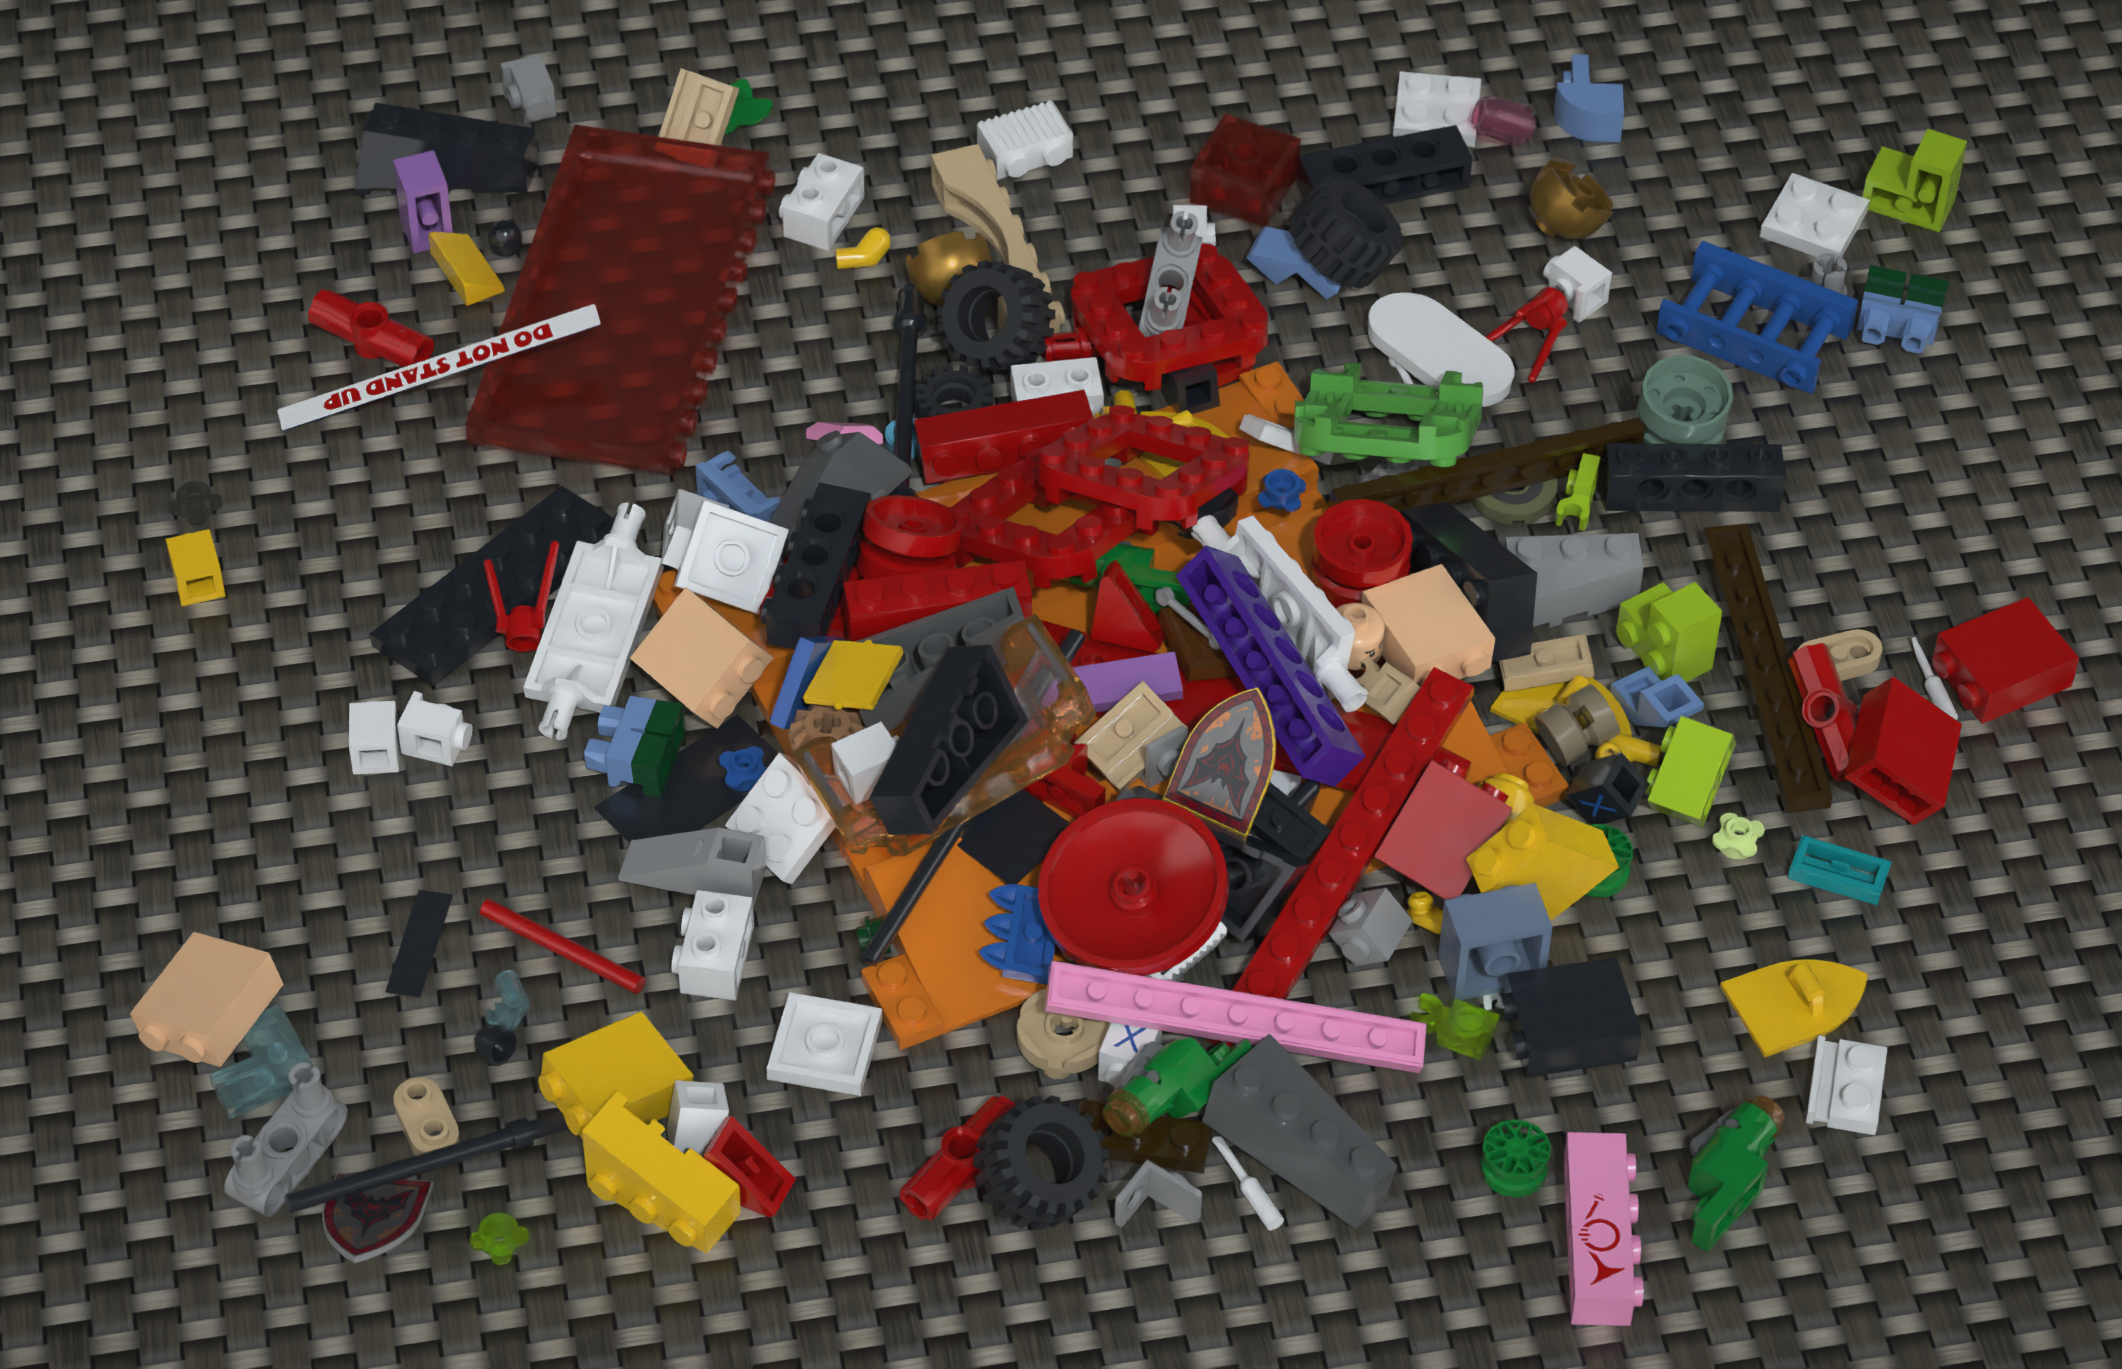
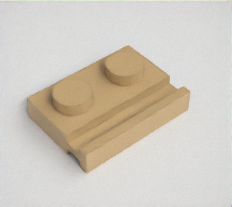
M681 68L655 147L714 167L739 88Z
M1142 681L1074 743L1086 744L1088 746L1087 759L1121 794L1123 789H1127L1145 773L1147 744L1180 726H1184L1188 733L1189 730L1151 688Z

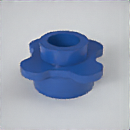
M1287 469L1273 470L1263 477L1264 490L1258 494V503L1262 507L1269 508L1272 506L1279 510L1285 509L1287 512H1295L1300 509V493L1306 490V483L1303 479Z
M750 746L747 749H741L736 752L726 751L722 753L719 757V764L726 770V785L738 791H751L767 769L762 762L764 757L763 750L757 746Z

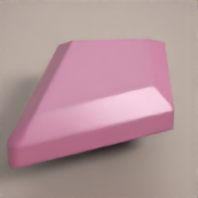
M817 422L806 429V439L818 440L832 431H839L841 434L861 432L877 444H883V434L874 426L864 423Z

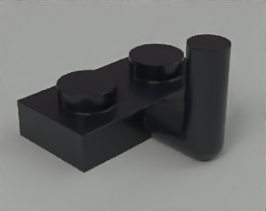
M1306 779L1288 797L1269 782L1250 831L1264 842L1309 861L1322 847L1331 833L1328 827L1310 814L1320 791V783Z

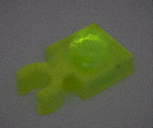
M1421 993L1418 1009L1430 1014L1421 1015L1412 1011L1410 1021L1426 1023V1034L1437 1032V1045L1481 1061L1498 1027L1500 1015L1456 998L1451 1008L1443 1006L1436 996Z

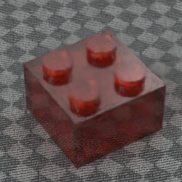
M1224 114L1191 166L1190 202L1197 205H1207L1209 209L1267 227L1298 176L1301 138Z

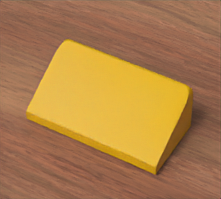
M430 232L428 234L431 255L466 306L505 292L503 284L468 234Z

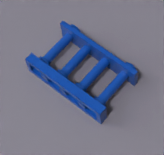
M1702 240L1695 251L1691 281L1696 282L1682 305L1666 299L1662 301L1656 334L1787 384L1790 387L1813 394L1816 389L1821 359L1815 358L1829 334L1847 340L1853 330L1858 300ZM1712 289L1735 297L1721 320L1698 312ZM1751 304L1774 312L1760 335L1737 327ZM1790 319L1813 327L1799 351L1776 342Z

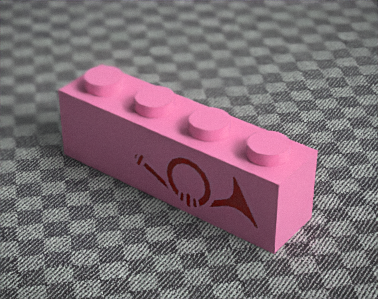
M1567 1132L1563 1169L1571 1324L1631 1326L1634 1306L1642 1307L1643 1278L1634 1276L1633 1266L1640 1264L1641 1239L1640 1235H1632L1631 1223H1637L1638 1195L1629 1194V1182L1634 1183L1636 1177L1635 1153H1627L1626 1134Z

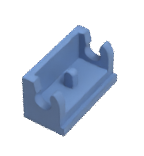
M730 451L723 452L706 463L702 461L695 465L697 495L729 505L731 510L766 522L770 521L781 499L779 497L768 499L741 474L740 468L736 464L726 467L721 471L726 464H730L736 459Z

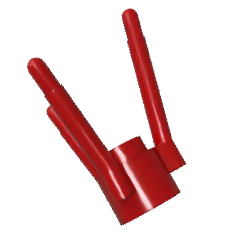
M1550 286L1545 287L1531 301L1518 309L1513 317L1485 336L1488 340L1494 342L1525 319L1535 329H1550L1528 376L1530 383L1536 381L1559 333L1567 326L1566 320L1562 317L1568 311L1567 299L1558 289Z
M552 541L550 544L536 606L514 607L510 615H506L493 563L490 559L484 561L486 578L496 614V632L506 634L505 644L511 650L532 652L538 649L542 638V628L545 626V610L559 549L557 541Z

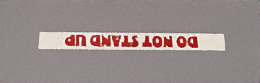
M592 304L280 408L277 411L282 430H287L598 326L601 323L596 306Z

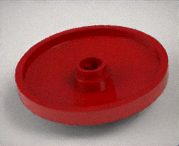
M1149 798L1113 801L1096 807L1073 821L1057 837L1049 849L1042 864L1038 884V898L1044 921L1052 938L1066 955L1082 966L1140 976L1167 970L1180 964L1197 952L1218 927L1225 912L1229 894L1227 865L1221 847L1211 830L1198 817L1186 809L1166 801Z

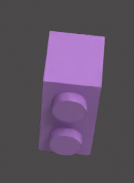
M434 150L393 160L400 220L413 254L430 250L428 236L430 232L453 233L447 182Z

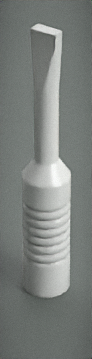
M1916 637L1911 638L1916 658L1926 678L1924 686L1931 702L1957 720L1958 715L1941 678L1933 674Z
M1214 1137L1212 1139L1213 1143L1241 1181L1240 1190L1266 1228L1268 1230L1277 1229L1284 1222L1280 1212L1257 1179L1247 1175L1222 1137Z

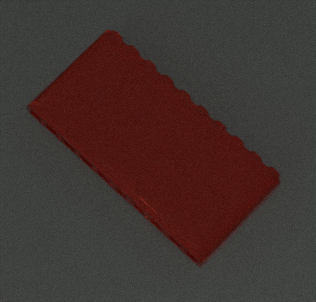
M575 124L498 336L592 304L596 306L601 324L488 362L466 421L468 443L470 445L666 475H674L677 467L683 468L687 457V436H694L697 427V405H704L708 390L707 374L715 373L718 359L716 347L718 343L723 344L726 339L728 328L726 316L727 313H734L738 295L737 283L743 284L747 272L746 255L747 253L753 254L757 240V230L755 227L756 224H763L766 214L765 197L766 195H772L774 192L776 172L770 170L769 153Z

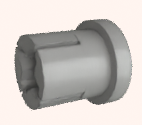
M1822 254L1815 259L1812 275L1808 281L1847 296V287L1845 285L1847 263L1838 255L1835 260L1834 254Z

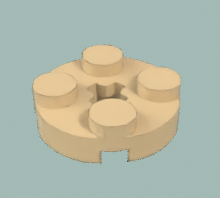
M1047 988L1033 994L1024 1002L1020 1010V1018L1017 1022V1044L1023 1056L1032 1065L1043 1069L1044 1073L1050 1078L1063 1079L1070 1074L1085 1071L1099 1062V1051L1111 1022L1044 1011ZM1061 1024L1065 1029L1072 1026L1075 1029L1071 1035L1061 1036L1056 1034L1055 1026Z

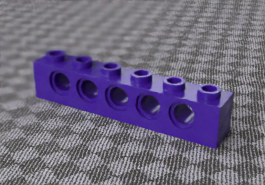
M1206 545L1176 575L1177 579L1246 689H1260L1271 713L1275 735L1303 778L1335 787L1366 755L1239 556Z

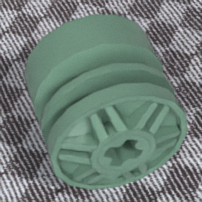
M1674 355L1659 360L1647 371L1643 380L1638 400L1639 405L1635 412V418L1639 417L1647 429L1642 443L1722 444L1726 422L1733 402L1732 384L1725 373L1710 361L1695 356Z

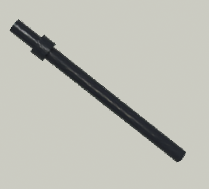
M562 1112L532 1121L521 1118L506 1123L505 1129L285 1194L286 1206L289 1213H294L509 1147L516 1151L533 1146L536 1139L566 1131L568 1126Z

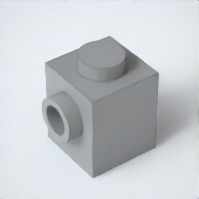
M1381 888L1353 894L1350 900L1340 908L1338 912L1339 917L1328 934L1342 949V953L1355 966L1388 961L1413 920L1389 890Z

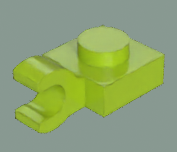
M1583 453L1579 470H1570L1565 494L1571 497L1561 500L1557 505L1555 524L1557 526H1562L1564 517L1574 515L1580 519L1578 530L1584 531L1587 528L1590 507L1597 485L1600 464L1599 456Z

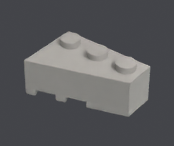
M1638 533L1505 537L1504 547L1537 572L1533 627L1547 624L1551 628L1561 625L1563 618L1585 612L1588 617L1619 608L1620 603L1640 594L1644 566Z

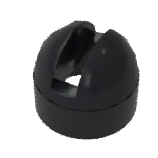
M510 220L496 222L489 232L490 250L495 255L501 257H510L519 253L523 248V238L518 225Z
M496 1024L481 1028L474 1038V1046L478 1055L493 1066H501L506 1063L513 1055L517 1045L516 1035L505 1027Z

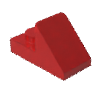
M1074 744L1023 752L1018 758V785L1036 798L1075 819L1096 807L1104 805L1106 799V788L1101 786L1094 778L1085 775L1087 772L1088 746L1086 744Z

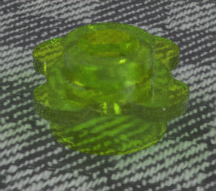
M493 1213L481 1221L479 1232H474L470 1237V1245L473 1250L483 1251L490 1255L493 1263L504 1265L511 1261V1254L519 1246L528 1243L529 1232L525 1227H518L516 1220L506 1213ZM499 1237L504 1238L502 1241H496L495 1239Z

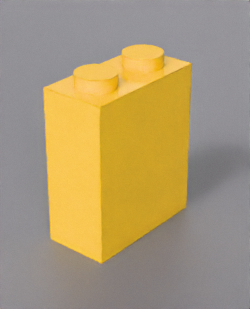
M1532 804L1466 858L1481 893L1500 890L1509 885L1521 886L1536 883L1551 921L1619 868L1603 830L1536 804Z
M641 1011L543 1053L542 1070L538 1082L545 1099L548 1102H554L564 1114L570 1131L574 1135H580L582 1138V1130L616 1091H619L629 1099L624 1107L646 1125H649L653 1119L658 1121L669 1116L675 1081L693 1082L694 1075Z

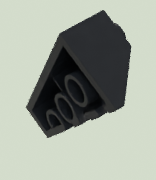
M375 102L363 130L355 195H371V189H391V195L397 194L393 160L433 150L447 182L448 194H450L451 190L471 187L473 193H527L539 164L535 128Z

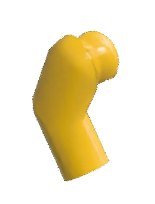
M1620 734L1599 746L1596 750L1595 758L1597 760L1622 752L1630 762L1636 761L1657 767L1662 751L1661 745Z

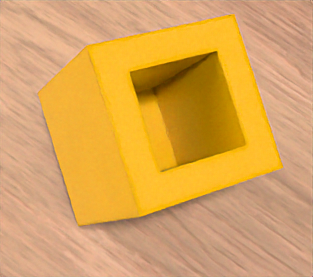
M210 529L167 538L166 544L171 570L181 606L225 597L221 568Z

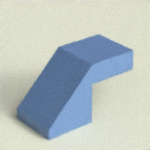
M1264 227L1260 230L1246 258L1275 285L1298 273L1326 300L1338 293L1342 284L1322 274L1303 256V253L1294 243L1295 239L1290 234V231L1271 227Z
M1648 666L1611 683L1610 692L1620 703L1625 714L1634 725L1668 727L1678 722L1680 716L1687 718L1702 711L1704 708V703L1679 674L1661 681Z

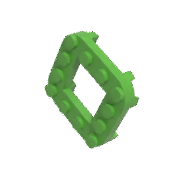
M1344 363V373L1324 372L1321 369H1315L1311 373V387L1304 402L1295 401L1294 439L1299 443V453L1303 455L1318 456L1325 452L1342 453V456L1348 459H1365L1371 455L1386 457L1387 461L1393 463H1407L1412 461V459L1430 460V464L1434 466L1450 467L1456 464V456L1465 453L1469 449L1482 420L1483 383H1462L1461 372L1447 370L1440 382V386L1360 380L1361 363ZM1352 410H1361L1366 415L1372 417H1385L1390 413L1407 414L1409 419L1418 420L1421 423L1419 428L1346 421Z

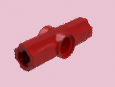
M321 289L313 297L311 307L308 310L309 322L352 342L355 352L363 358L377 359L383 357L402 367H406L430 359L434 351V341L432 338L390 319L387 309L379 303L365 302L359 304L336 292Z
M1823 643L1806 645L1794 651L1793 656L1788 661L1803 698V717L1808 724L1814 727L1833 779L1837 782L1847 780L1845 773L1858 721V708L1846 696L1828 646ZM1835 704L1834 714L1826 721V713L1829 707Z
M1003 1095L1001 1097L992 1096L963 1126L951 1128L944 1134L941 1139V1148L900 1189V1199L905 1203L911 1214L921 1221L925 1219L933 1221L962 1190L970 1189L977 1185L975 1176L981 1172V1169L974 1167L973 1161L974 1156L981 1151L976 1147L978 1140L987 1133L985 1129L993 1121L1016 1105L1014 1102Z

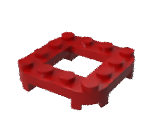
M1201 243L1192 289L1203 300L1216 320H1207L1202 324L1177 330H1166L1161 334L1144 337L1122 305L1146 298L1154 257L1133 262H1121L1115 266L1093 272H1079L1073 277V287L1071 290L1072 325L1074 329L1082 326L1105 360V375L1113 383L1123 378L1131 381L1145 382V391L1161 389V374L1231 357L1236 360L1241 369L1256 364V354L1265 346H1268L1267 311L1234 265L1227 258L1218 254L1217 248L1212 244ZM1163 285V286H1160V287H1168V289H1167V292H1168V293H1171L1172 288H1173V289H1176V290L1178 291V289H1177L1176 287L1172 286V285Z
M1115 405L1109 408V414L1088 420L1082 426L1064 434L1060 439L1040 449L1038 486L1046 488V500L1058 505L1078 493L1136 510V527L1140 529L1153 530V523L1156 521H1174L1181 523V526L1187 529L1197 524L1198 508L1228 488H1232L1238 495L1242 496L1247 491L1250 443L1244 438H1225L1211 434V431L1205 427H1186L1175 424L1171 418L1166 416L1150 417L1135 414V409L1130 406ZM1149 452L1187 464L1159 480L1145 476L1143 471L1136 468L1121 469L1107 465L1105 460L1114 458L1123 462H1129L1142 453Z
M1041 448L1027 451L1024 455L1025 459L1000 470L996 476L980 487L973 489L969 495L952 507H949L958 513L964 522L961 543L958 550L953 552L957 558V564L965 566L978 556L1000 562L1025 560L1026 569L1033 571L1034 586L1046 589L1051 588V581L1054 579L1079 576L1083 583L1093 580L1098 576L1097 559L1134 532L1153 536L1159 529V521L1153 523V530L1137 528L1136 510L1078 493L1069 499L1097 507L1085 516L1077 519L1074 524L1059 535L1039 530L1035 526L1007 521L1008 517L1028 503L1044 507L1053 503L1046 500V488L1038 486V465Z

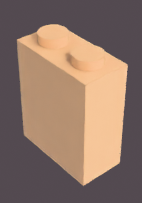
M1442 564L1363 591L1361 604L1374 608L1381 614L1385 624L1382 656L1388 664L1412 679L1418 686L1421 687L1433 667L1458 679L1467 676H1477L1484 670L1490 669L1495 637Z
M687 587L683 589L630 657L632 661L693 713L717 729L726 717L733 712L737 703L762 675L764 669L774 658L713 606Z
M193 932L130 1012V1015L139 1031L140 1040L151 1050L157 1052L164 1050L181 1055L194 1063L201 1061L221 1067L284 984L270 953Z

